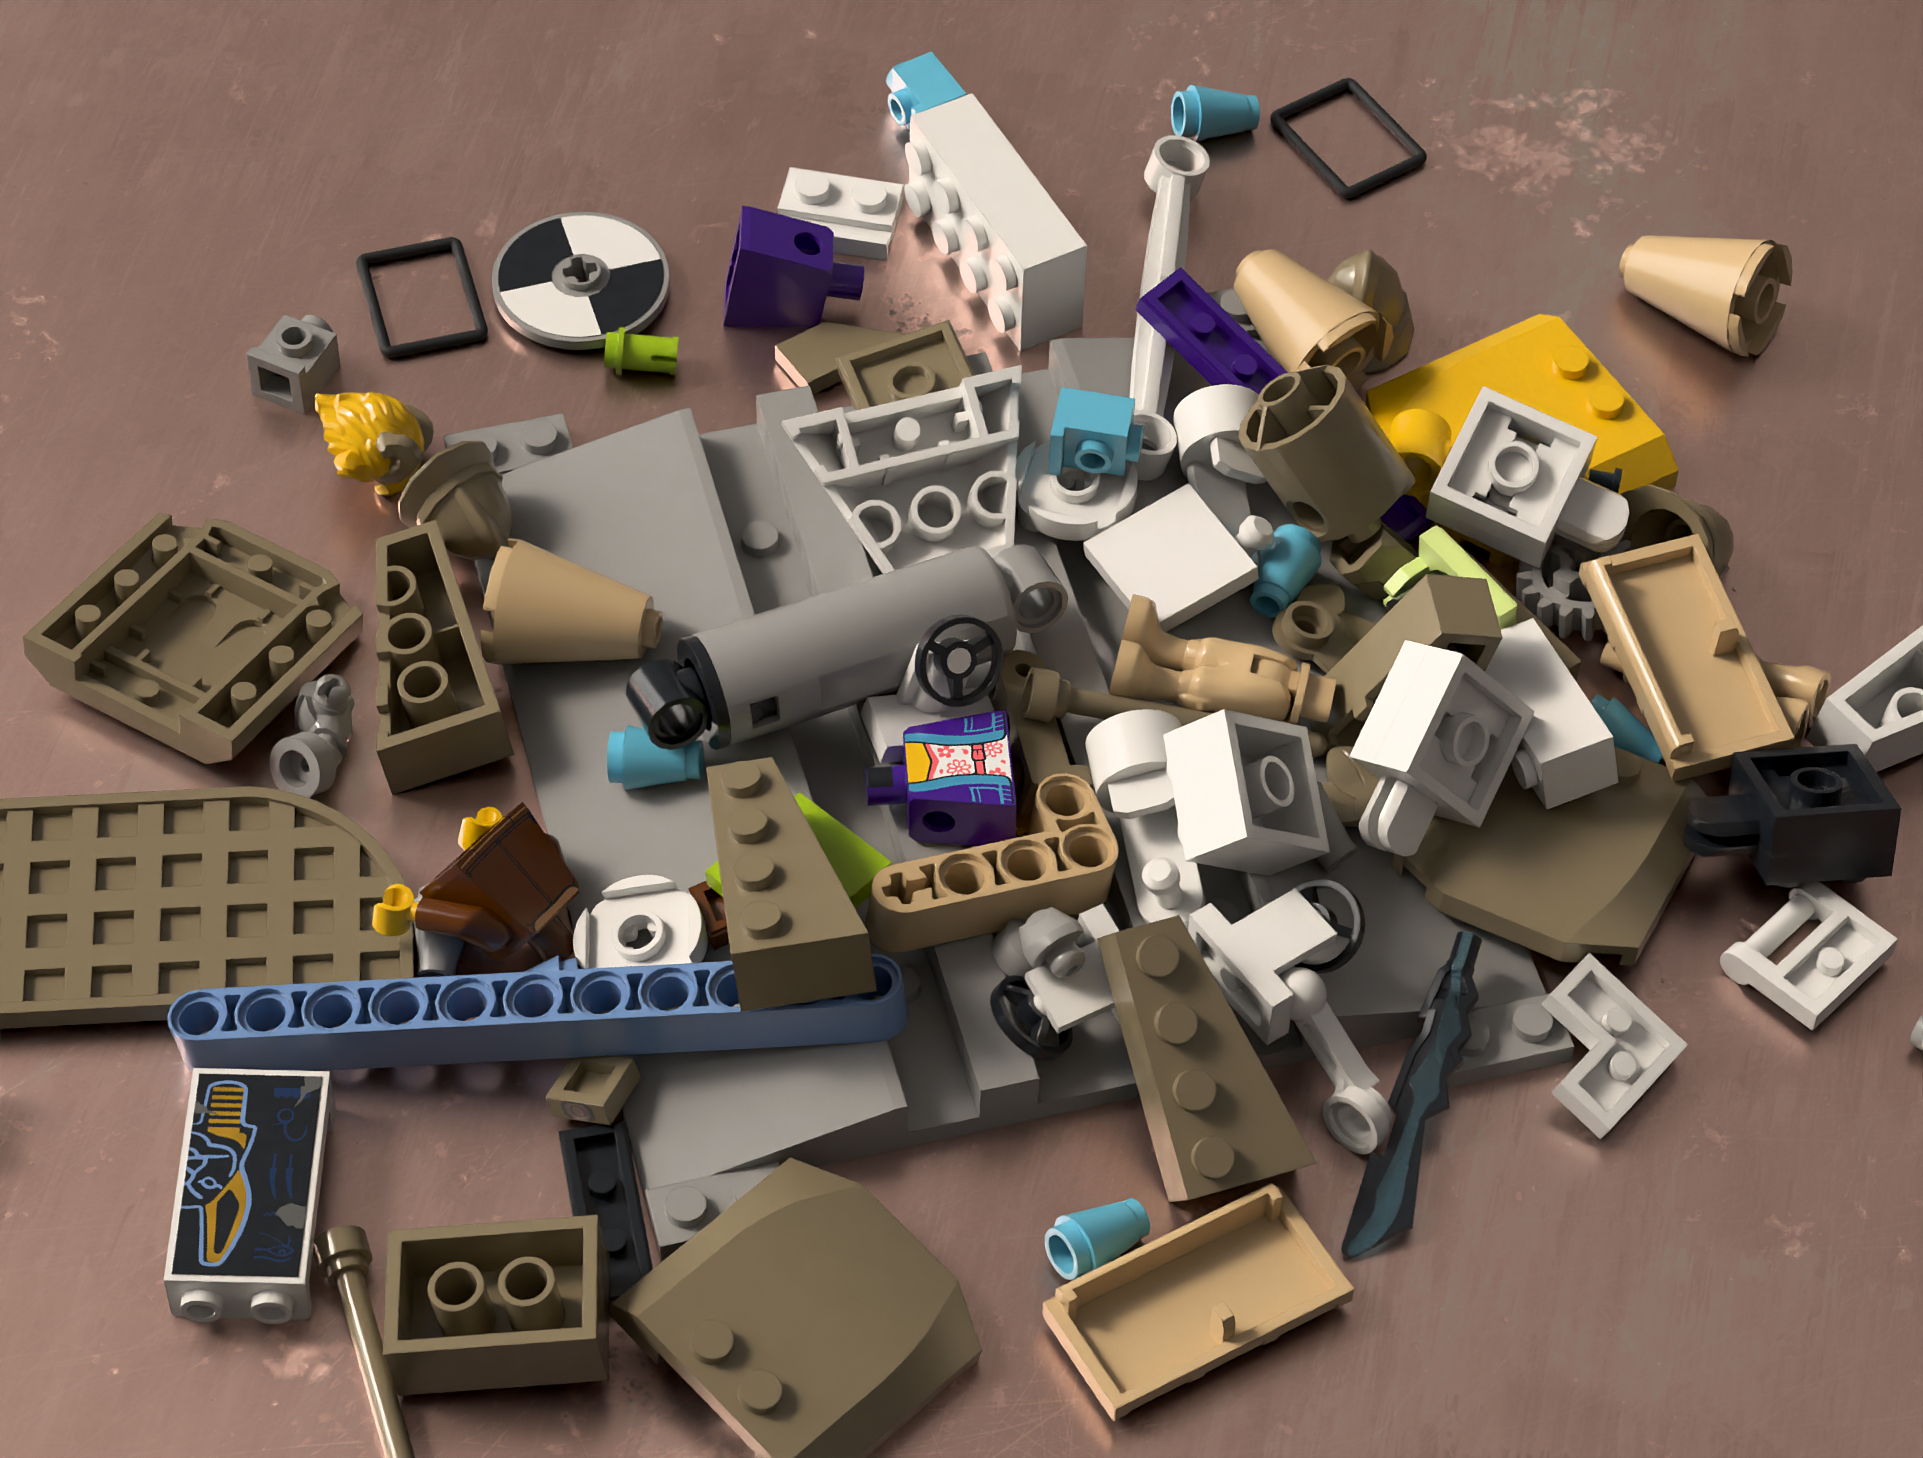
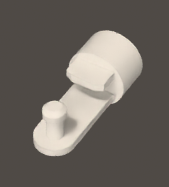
M1221 384L1205 387L1184 398L1174 412L1173 421L1177 434L1181 469L1188 478V483L1258 566L1257 550H1264L1274 540V531L1266 519L1250 514L1245 483L1260 484L1265 483L1267 480L1238 439L1240 424L1249 409L1257 402L1258 394L1249 388L1239 385Z
M1141 709L1120 713L1099 723L1090 731L1086 738V750L1096 797L1102 808L1114 813L1120 819L1137 904L1145 923L1148 924L1180 915L1188 929L1189 916L1205 906V895L1198 863L1185 861L1183 847L1179 841V823L1172 784L1167 774L1168 760L1163 734L1178 729L1182 725L1174 715L1160 710Z

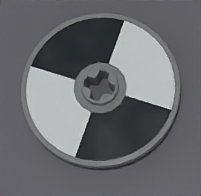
M597 212L557 214L526 226L511 237L503 246L495 260L492 272L494 300L499 312L510 326L535 342L555 348L572 350L605 347L607 332L619 333V327H625V334H638L659 315L666 303L670 287L669 265L658 242L644 229L628 220ZM583 277L585 282L579 283L577 278Z

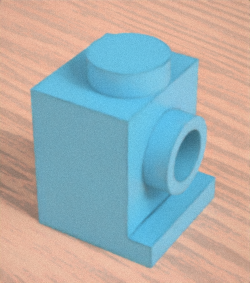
M932 51L892 67L886 78V84L892 91L888 95L890 112L900 126L905 125L909 130L910 116L967 95Z
M1061 387L1050 434L1048 474L1061 476L1064 466L1082 469L1089 473H1108L1124 476L1127 461L1139 462L1144 437V425L1134 424L1135 398Z

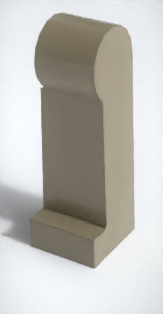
M1012 650L1009 655L1003 657L1000 677L994 688L988 693L994 711L1006 710L1016 798V823H1030L1038 786L1046 777L1054 774L1068 773L1080 777L1091 788L1094 786L1088 765L1069 764L1055 717L1049 723L1022 717L1023 691L1031 667L1050 670L1039 656L1023 650Z

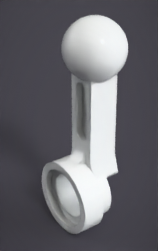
M1296 967L1282 973L1279 978L1294 993L1290 1020L1295 1022L1335 1086L1334 1094L1325 1102L1323 1107V1117L1326 1126L1332 1136L1342 1146L1358 1154H1368L1388 1137L1392 1123V1113L1388 1103L1379 1092L1373 1089L1380 1080L1367 1067L1326 1001V986L1322 978L1307 968Z

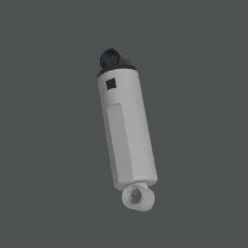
M1024 544L1011 546L1001 551L994 558L984 548L970 546L680 638L677 644L678 662L669 659H659L642 665L629 679L626 686V697L649 739L657 747L667 750L683 748L696 741L702 735L712 749L718 750L863 703L867 697L885 696L897 692L916 645L919 644L923 635L933 624L945 617L963 614L973 616L987 623L998 635L1003 648V657L1012 652L1016 645L1017 630L1030 634L1041 632L1053 626L1067 609L1069 598L1065 587L1041 553L1033 546ZM958 624L944 630L934 641L941 642L951 637L970 640L985 633L976 625ZM991 645L979 652L976 666L992 661Z

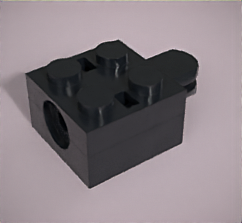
M1857 744L1733 752L1728 795L1690 799L1687 805V824L1683 839L1685 846L1691 852L1702 857L1747 854L1766 885L1793 888L1801 886L1806 882L1838 880L1846 883H1858L1866 878L1892 876L1902 808Z

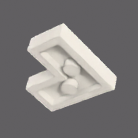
M1590 953L1541 1003L1550 1014L1590 1050L1554 1088L1551 1094L1599 1139L1612 1129L1688 1045Z

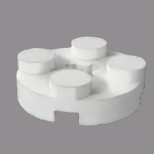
M1036 441L1025 447L1016 460V507L1018 509V520L1027 530L1041 532L1063 540L1087 541L1128 518L1133 512L1138 483L1137 470L1133 462L1130 466L1127 461L1124 476L1108 473H1089L1082 469L1064 466L1061 476L1048 474L1050 442L1044 443L1035 449ZM1072 479L1084 481V490L1071 491L1062 486H1069Z
M657 875L633 876L613 883L601 892L605 899L595 906L591 914H589L587 908L583 911L574 930L573 949L581 969L701 963L708 945V934L706 932L704 916L696 900L689 892L687 894L685 891L678 889L674 881ZM648 929L651 936L654 937L648 945L640 949L626 947L627 942L637 939L638 930Z

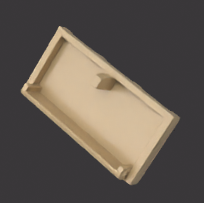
M1699 534L1581 563L1579 570L1580 579L1589 592L1608 634L1609 643L1618 656L1637 698L1638 707L1642 715L1645 716L1666 762V768L1672 781L1676 782L1730 768L1732 766L1733 752L1792 748L1795 737Z
M1270 1183L1057 1288L1055 1296L1043 1302V1317L1110 1418L1115 1421L1129 1414L1131 1410L1186 1382L1190 1383L1204 1376L1206 1372L1261 1344L1265 1345L1279 1338V1335L1333 1308H1339L1353 1300L1354 1288L1281 1186L1276 1187Z

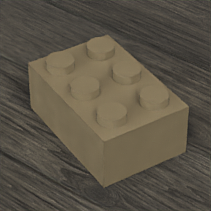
M598 1215L388 1230L383 1356L398 1396L608 1380L610 1257Z

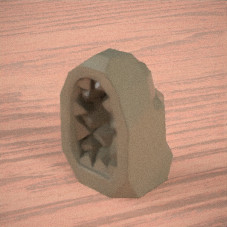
M1382 522L1380 529L1373 536L1362 542L1353 543L1347 536L1334 540L1332 542L1329 562L1352 585L1356 586L1373 600H1381L1389 596L1384 590V585L1401 567L1417 558L1419 552Z

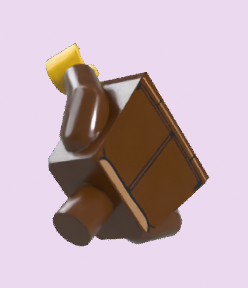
M521 802L504 817L497 808L489 806L480 809L477 812L476 819L472 817L464 818L458 838V843L464 851L419 892L423 896L419 902L414 901V894L410 888L403 884H394L384 891L383 903H378L374 906L372 926L378 933L385 936L393 937L405 934L410 929L411 921H413L419 930L452 936L478 947L492 960H504L527 942L544 962L557 955L564 961L574 952V935L558 918L557 914L579 894V884L566 866L558 839L553 835L544 833L530 810Z

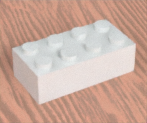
M971 93L910 116V142L905 145L906 158L909 164V184H906L904 189L907 204L911 212L916 217L922 216L932 229L935 243L940 252L944 255L950 254L956 262L967 289L973 294L978 293L988 306L990 318L996 329L1001 333L1006 331L1019 351L1082 328L1087 245L974 94Z

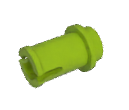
M619 327V333L607 332L604 368L616 369L615 374L622 375V369L676 375L679 337L625 334V327Z

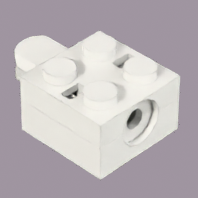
M1483 386L1430 491L1426 518L1540 568L1556 534L1595 552L1604 553L1614 548L1624 536L1629 517V507L1627 500L1622 495L1584 478L1591 464L1597 436Z
M1405 640L1349 756L1380 779L1359 822V831L1364 842L1373 848L1405 857L1414 855L1417 852L1434 815L1480 828L1535 711L1464 654Z

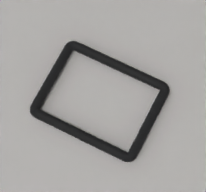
M1344 78L1275 110L1270 116L1272 125L1344 198H1353L1424 164L1427 159V154L1423 148L1352 78ZM1346 89H1349L1413 155V157L1350 187L1283 120Z
M447 237L364 253L357 258L356 268L380 352L385 357L395 358L477 342L487 336V324L465 251L459 239ZM452 249L476 330L391 346L368 265Z

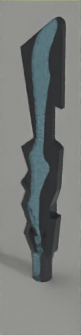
M1459 931L1457 933L1449 960L1438 969L1418 1014V1022L1424 1023L1422 1032L1407 1051L1388 1100V1105L1393 1114L1396 1115L1387 1148L1384 1156L1370 1153L1342 1243V1254L1348 1259L1355 1258L1413 1228L1425 1122L1427 1119L1450 1108L1447 1079L1464 1064L1460 1051L1472 1036L1467 1015L1479 999L1472 976L1482 939L1472 932Z

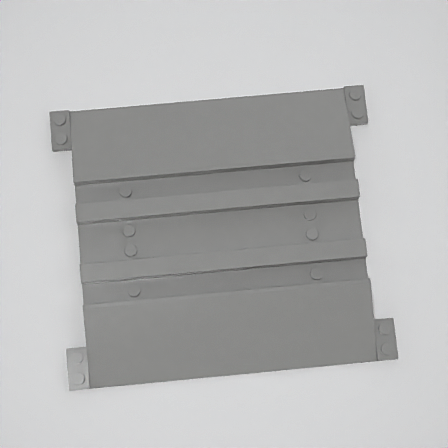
M1234 288L1209 292L1208 294L1268 352ZM1135 337L1059 338L1050 340L1048 369L1022 373L1019 390V437L1017 440L1016 460L1024 448L1036 441L1035 449L1044 443L1050 442V434L1061 387L1130 398L1131 367ZM1176 350L1163 417L1173 428V416L1178 404L1191 393L1212 386ZM986 352L966 356L975 375L993 372ZM810 385L756 395L757 424L704 434L698 433L691 408H685L574 448L572 447L563 413L443 435L445 449L461 441H483L493 454L495 469L503 477L502 486L509 499L513 513V527L509 538L524 540L651 595L654 599V609L663 612V625L659 643L656 648L647 647L641 659L502 665L546 832L558 839L566 866L579 884V894L566 905L573 933L583 911L587 908L589 914H591L595 906L605 899L601 892L620 880L639 875L662 876L674 881L676 887L687 894L689 892L688 888L706 881L705 871L718 861L706 767L772 757L793 796L799 792L892 861V865L977 847L972 845L915 841L908 834L906 804L867 806L865 767L903 765V761L880 763L860 714L865 702L718 750L712 749L701 735L697 739L703 741L704 765L701 779H688L686 781L625 790L623 783H610L608 780L607 748L610 732H625L627 725L643 728L626 697L627 683L632 674L642 665L659 659H669L678 662L677 644L680 638L883 574L781 425L784 420L818 413ZM853 405L843 407L844 413L855 411ZM1177 443L1166 470L1160 477L1146 481L1138 480L1136 503L1131 515L1188 484V478L1181 469ZM1142 444V449L1155 451L1149 445ZM1072 479L1069 486L1062 487L1071 491L1084 490V481ZM1268 481L1260 484L1245 483L1251 515L1266 519L1271 524L1274 532L1282 525H1298ZM1016 507L1014 546L1024 544L1037 549L1065 587L1069 599L1067 609L1053 626L1041 632L1030 634L1017 630L1016 645L1013 650L1028 651L1039 656L1050 670L1059 672L1060 679L1070 680L1071 687L1109 694L1129 610L1085 556L1084 540H1063L1041 532L1027 530L1018 520V509ZM1334 540L1320 542L1322 564L1305 587L1313 584H1339L1345 597L1344 611L1377 624L1386 615V606L1383 604V599L1373 600L1346 580L1329 562L1332 542ZM1257 550L1258 561L1260 560L1262 550ZM489 558L474 560L484 598L490 572L495 561ZM1255 582L1166 632L1175 637L1188 640L1216 637L1263 646L1296 660L1297 672H1300L1302 662L1310 664L1309 673L1323 677L1327 674L1312 660L1293 657L1276 643L1272 634L1275 618L1258 613L1250 603ZM488 611L489 618H490V622H491L492 629H493V624H492V620H491V611ZM992 661L977 665L970 674L964 689L978 688L985 680ZM897 692L888 695H897ZM1150 701L1180 707L1175 702ZM1066 713L1063 719L1056 718L1069 764L1088 765L1091 774L1085 742L1090 731L1104 721V719ZM1299 717L1297 725L1307 727V730L1313 731L1310 719ZM1327 755L1312 757L1317 782L1320 781L1322 784L1330 781L1326 769ZM1102 808L1119 848L1109 894L1103 905L1118 930L1122 931L1146 923L1138 908L1120 819L1114 813ZM1016 823L1017 838L1028 835L1030 823ZM1359 826L1344 827L1350 839L1358 847V850L1349 860L1330 873H1327L1315 859L1308 860L1272 875H1260L1198 863L1205 895V906L1212 903L1231 925L1290 892L1299 884L1309 880H1331L1345 886L1355 894L1362 905L1365 915L1363 941L1356 954L1348 963L1337 970L1318 975L1326 986V1001L1356 1049L1420 1035L1424 1023L1418 1022V1014L1438 969L1449 960L1457 933L1464 931L1465 944L1457 970L1452 979L1451 998L1437 1045L1432 1055L1439 1075L1448 1046L1461 1031L1457 1011L1460 997L1461 969L1465 963L1473 934L1478 935L1482 939L1474 966L1475 971L1472 976L1479 999L1467 1015L1472 1036L1460 1051L1464 1064L1447 1079V1088L1571 1061L1574 1050L1573 1042L1567 1028L1541 1005L1551 993L1546 994L1528 948L1439 912L1424 898L1427 887L1406 868L1401 875L1391 867L1394 853L1368 846L1361 837ZM1317 889L1319 903L1334 912L1339 925L1353 929V911L1345 896L1335 889ZM869 898L856 908L864 926ZM1081 913L1068 916L1078 921L1079 914ZM648 929L638 930L637 939L627 942L626 947L640 949L648 945L654 937L651 936ZM996 931L907 952L893 953L885 951L870 941L871 954L885 955L894 960L900 968L909 1014L908 1020L903 1030L889 1040L867 1043L616 1055L633 1058L641 1076V1079L621 1108L623 1121H626L630 1147L660 1260L664 1261L789 1158L819 1167L1140 1097L1119 1022L1110 1009L1073 1026V1040L1070 1047L1054 1060H1041L1022 1051L1003 1033L991 1010L990 996L992 990L1004 978L1008 977L998 966L992 954V941L1001 932ZM708 936L707 950L702 962L732 961L730 944L714 950ZM1337 936L1334 943L1301 962L1313 965L1326 963L1337 957L1346 948L1350 939ZM873 996L866 1000H875L883 996ZM1004 997V1002L1011 1018L1031 1038L1030 1030L1022 1024L1017 1016L1016 1007ZM1230 1005L1264 1069L1317 1058L1294 1021L1290 1020L1289 1032L1266 1045ZM680 1006L670 1007L666 1011L677 1009ZM612 1010L602 1011L599 1014L608 1013ZM1053 1026L1048 1030L1045 1046H1059V1034H1057Z

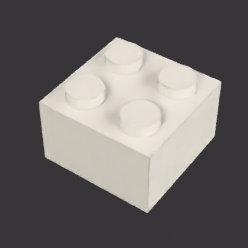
M1223 709L1163 734L1168 760L1167 774L1172 784L1179 823L1178 837L1183 847L1185 861L1260 875H1272L1330 852L1307 727Z

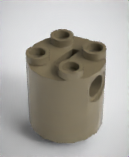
M1322 365L1285 373L1276 377L1261 390L1257 402L1249 409L1240 424L1238 439L1297 524L1312 532L1320 542L1338 540L1346 536L1353 543L1367 540L1380 529L1382 524L1380 517L1400 496L1407 493L1415 483L1414 475L1347 377L1338 367Z

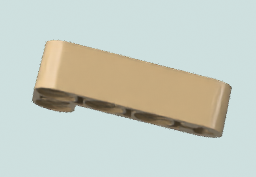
M1068 773L1051 775L1046 777L1038 786L1027 836L898 863L881 869L875 875L872 883L865 921V928L869 933L870 941L885 951L893 953L907 952L1001 931L1013 919L1027 920L1033 913L1050 907L1066 915H1073L1103 904L1109 894L1119 848L1093 789L1078 776Z

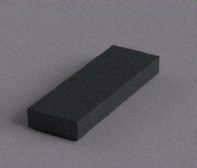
M626 1121L613 1122L611 1125L601 1124L558 1131L572 1217L598 1215L610 1257L609 1312L612 1302L653 1270Z

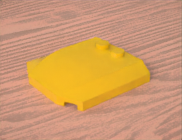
M1538 314L1367 390L1365 405L1387 437H1389L1392 421L1398 414L1411 409H1423L1440 415L1448 422L1452 433L1450 447H1453L1482 387L1485 386L1597 436L1591 464L1586 474H1589L1590 469L1613 474L1615 468L1622 469L1618 494L1621 495L1623 492L1650 484L1666 490L1676 486L1679 469L1665 434L1558 316ZM1430 494L1415 496L1426 508L1428 507ZM1434 522L1432 527L1436 525L1439 528L1442 527L1459 545L1469 541L1491 552L1489 561L1500 567L1517 560V558L1437 522Z

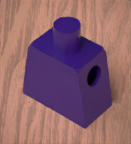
M742 206L725 280L723 326L813 328L821 322L826 297L860 301L865 267L864 265L833 261L834 232L829 227L750 206Z

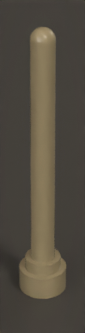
M1031 667L1027 675L1021 709L1023 718L1047 723L1053 717L1063 719L1066 713L1106 720L1128 711L1152 709L1174 715L1181 725L1185 726L1214 714L1071 687L1070 680L1060 679L1058 671ZM1307 730L1312 757H1320L1327 750V740L1323 734Z
M353 1225L329 1229L314 1240L313 1254L319 1274L324 1278H328L330 1285L338 1288L385 1458H415L396 1388L383 1356V1343L364 1280L369 1274L368 1266L373 1259L366 1232L363 1228Z

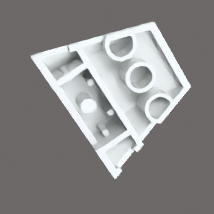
M1022 365L963 378L958 387L844 413L843 407L782 421V427L883 574L970 546L984 548L992 558L1001 551L1014 546L1017 488L1016 456L1017 440L1019 437L1018 412Z

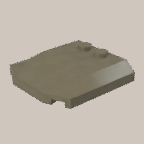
M158 513L23 636L25 657L50 686L205 764L232 760L299 694L301 687L305 683L313 681L363 632V612L357 605L351 609L341 596L340 583L330 570L229 521L207 518L202 528L177 526L172 524V515Z
M1614 746L1619 783L1546 809L1532 787L1522 788L1510 763L1480 828L1434 815L1417 852L1414 855L1405 857L1394 854L1391 867L1400 875L1405 868L1408 869L1427 887L1424 898L1439 912L1562 962L1580 963L1585 958L1586 953L1622 955L1619 965L1634 966L1695 855L1685 846L1683 839L1687 824V805L1692 798L1708 796L1692 777L1674 782L1665 766Z
M793 1158L786 1160L612 1302L609 1316L656 1364L664 1358L755 1452L754 1458H867L979 1361L982 1352L959 1281L862 1184Z

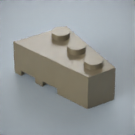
M1426 574L1324 676L1336 679L1328 722L1324 723L1310 719L1312 730L1323 734L1327 740V750L1323 755H1327L1329 749L1336 746H1355L1405 640L1464 654L1482 670L1486 671L1503 638L1487 579Z

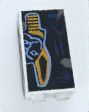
M193 1068L164 1274V1285L172 1315L186 1317L196 1322H212L219 1318H255L260 1322L268 1324L285 1323L290 1319L306 1320L310 1318L312 1302L309 1291V1279L327 1131H333L336 1110L330 1071Z

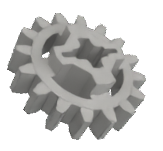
M1556 534L1540 568L1519 560V573H1517L1516 598L1522 600V604L1533 615H1537V618L1547 628L1553 624L1559 626L1560 638L1565 639L1572 630L1581 631L1585 641L1592 640L1594 630L1602 629L1607 634L1589 592L1580 579V566L1583 562L1631 551L1632 542L1626 539L1619 542L1609 551L1600 553L1566 540Z

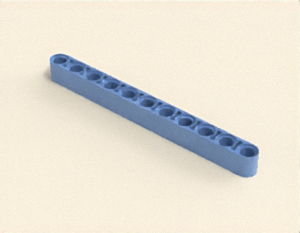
M872 954L877 991L814 1000L805 1004L795 1003L743 1012L740 1011V1006L732 1007L739 1004L732 961L198 989L189 991L177 998L171 1005L167 1017L170 1031L182 1060L187 1068L193 1072V1068L326 1071L880 1042L898 1035L906 1026L909 1014L899 966L894 960L885 955ZM873 996H883L875 1000H866ZM680 1006L677 1009L666 1011L670 1007ZM612 1010L608 1013L599 1014L602 1011ZM545 1013L542 1016L531 1018L534 1015ZM477 1017L474 1020L465 1021L469 1018ZM410 1020L409 1022H407V1023H405V1024H400V1023H402V1022H404V1021Z

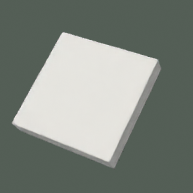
M1189 483L1083 542L1085 556L1128 610L1133 594L1148 597L1156 603L1159 625L1164 632L1173 629L1259 579L1258 566Z

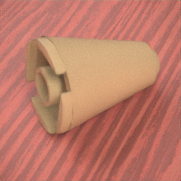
M1644 235L1635 244L1627 246L1619 266L1620 276L1624 278L1625 288L1628 292L1735 355L1749 357L1748 353L1758 355L1763 352L1773 338L1786 308L1785 304L1776 302L1780 283L1791 286L1793 275L1792 256L1788 247L1773 240Z
M1279 250L1254 251L1246 256L1237 267L1234 291L1269 354L1288 373L1322 365L1338 367L1347 377L1355 391H1357L1369 379L1362 370L1369 364L1372 358L1375 356L1382 363L1387 356L1394 336L1392 325L1382 314Z
M509 538L507 539L509 547H500L490 572L483 610L491 611L493 631L481 629L482 657L487 663L503 665L641 659L647 647H657L662 631L663 612L654 609V599L651 595L524 540Z

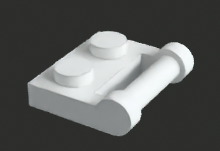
M1806 882L1801 886L1794 887L1789 893V902L1746 942H1735L1720 957L1721 967L1730 979L1741 985L1750 984L1812 1031L1893 955L1898 938L1821 882ZM1819 919L1823 922L1778 965L1767 959L1771 953L1807 920Z

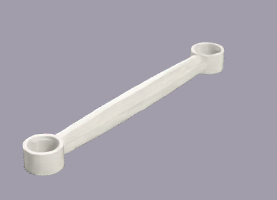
M1170 135L1160 138L1154 145L1144 172L1147 185L1157 195L1148 235L1139 299L1180 267L1185 271L1190 199L1198 194L1208 170L1210 159L1201 145L1183 136ZM1170 165L1176 166V167H1178V168H1180V169H1182V170H1184V171L1175 169V168L1171 167ZM1137 313L1132 357L1130 398H1135L1134 424L1144 425L1143 443L1155 450L1142 449L1139 462H1133L1137 470L1138 480L1146 481L1156 479L1165 472L1177 443L1175 429L1163 418L1175 349L1139 313Z

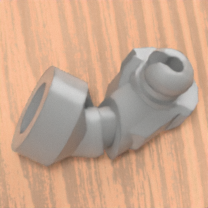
M328 674L319 678L318 681L307 682L301 687L296 699L294 712L295 728L302 732L278 741L270 754L271 775L280 790L311 798L327 791L334 783L336 767L347 755L346 745L353 733L351 712L355 703L351 696V688L344 678Z
M1050 907L1033 913L1027 920H1011L994 938L991 950L996 963L1008 976L1025 977L1027 972L1048 963L1050 970L1055 976L1062 978L1065 975L1069 977L1078 972L1084 965L1085 954L1076 945L1077 938L1084 932V929L1074 918Z

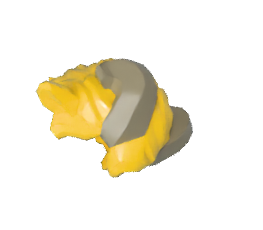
M316 393L315 409L320 414L323 429L325 430L324 440L330 443L327 448L328 452L335 455L334 464L338 469L336 474L340 479H353L364 483L376 480L380 485H375L374 488L379 495L384 497L396 495L404 490L406 483L419 469L423 454L432 443L434 430L433 423L429 417L415 407L404 405L394 397L381 393H342L337 395Z

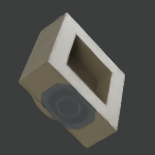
M620 1056L571 1058L545 1098L555 1117L611 1125L641 1079V1076L633 1058Z

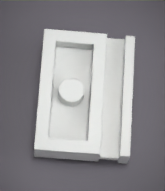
M790 167L777 208L778 214L829 227L834 232L833 253L887 261L889 244L892 242L903 204V184Z

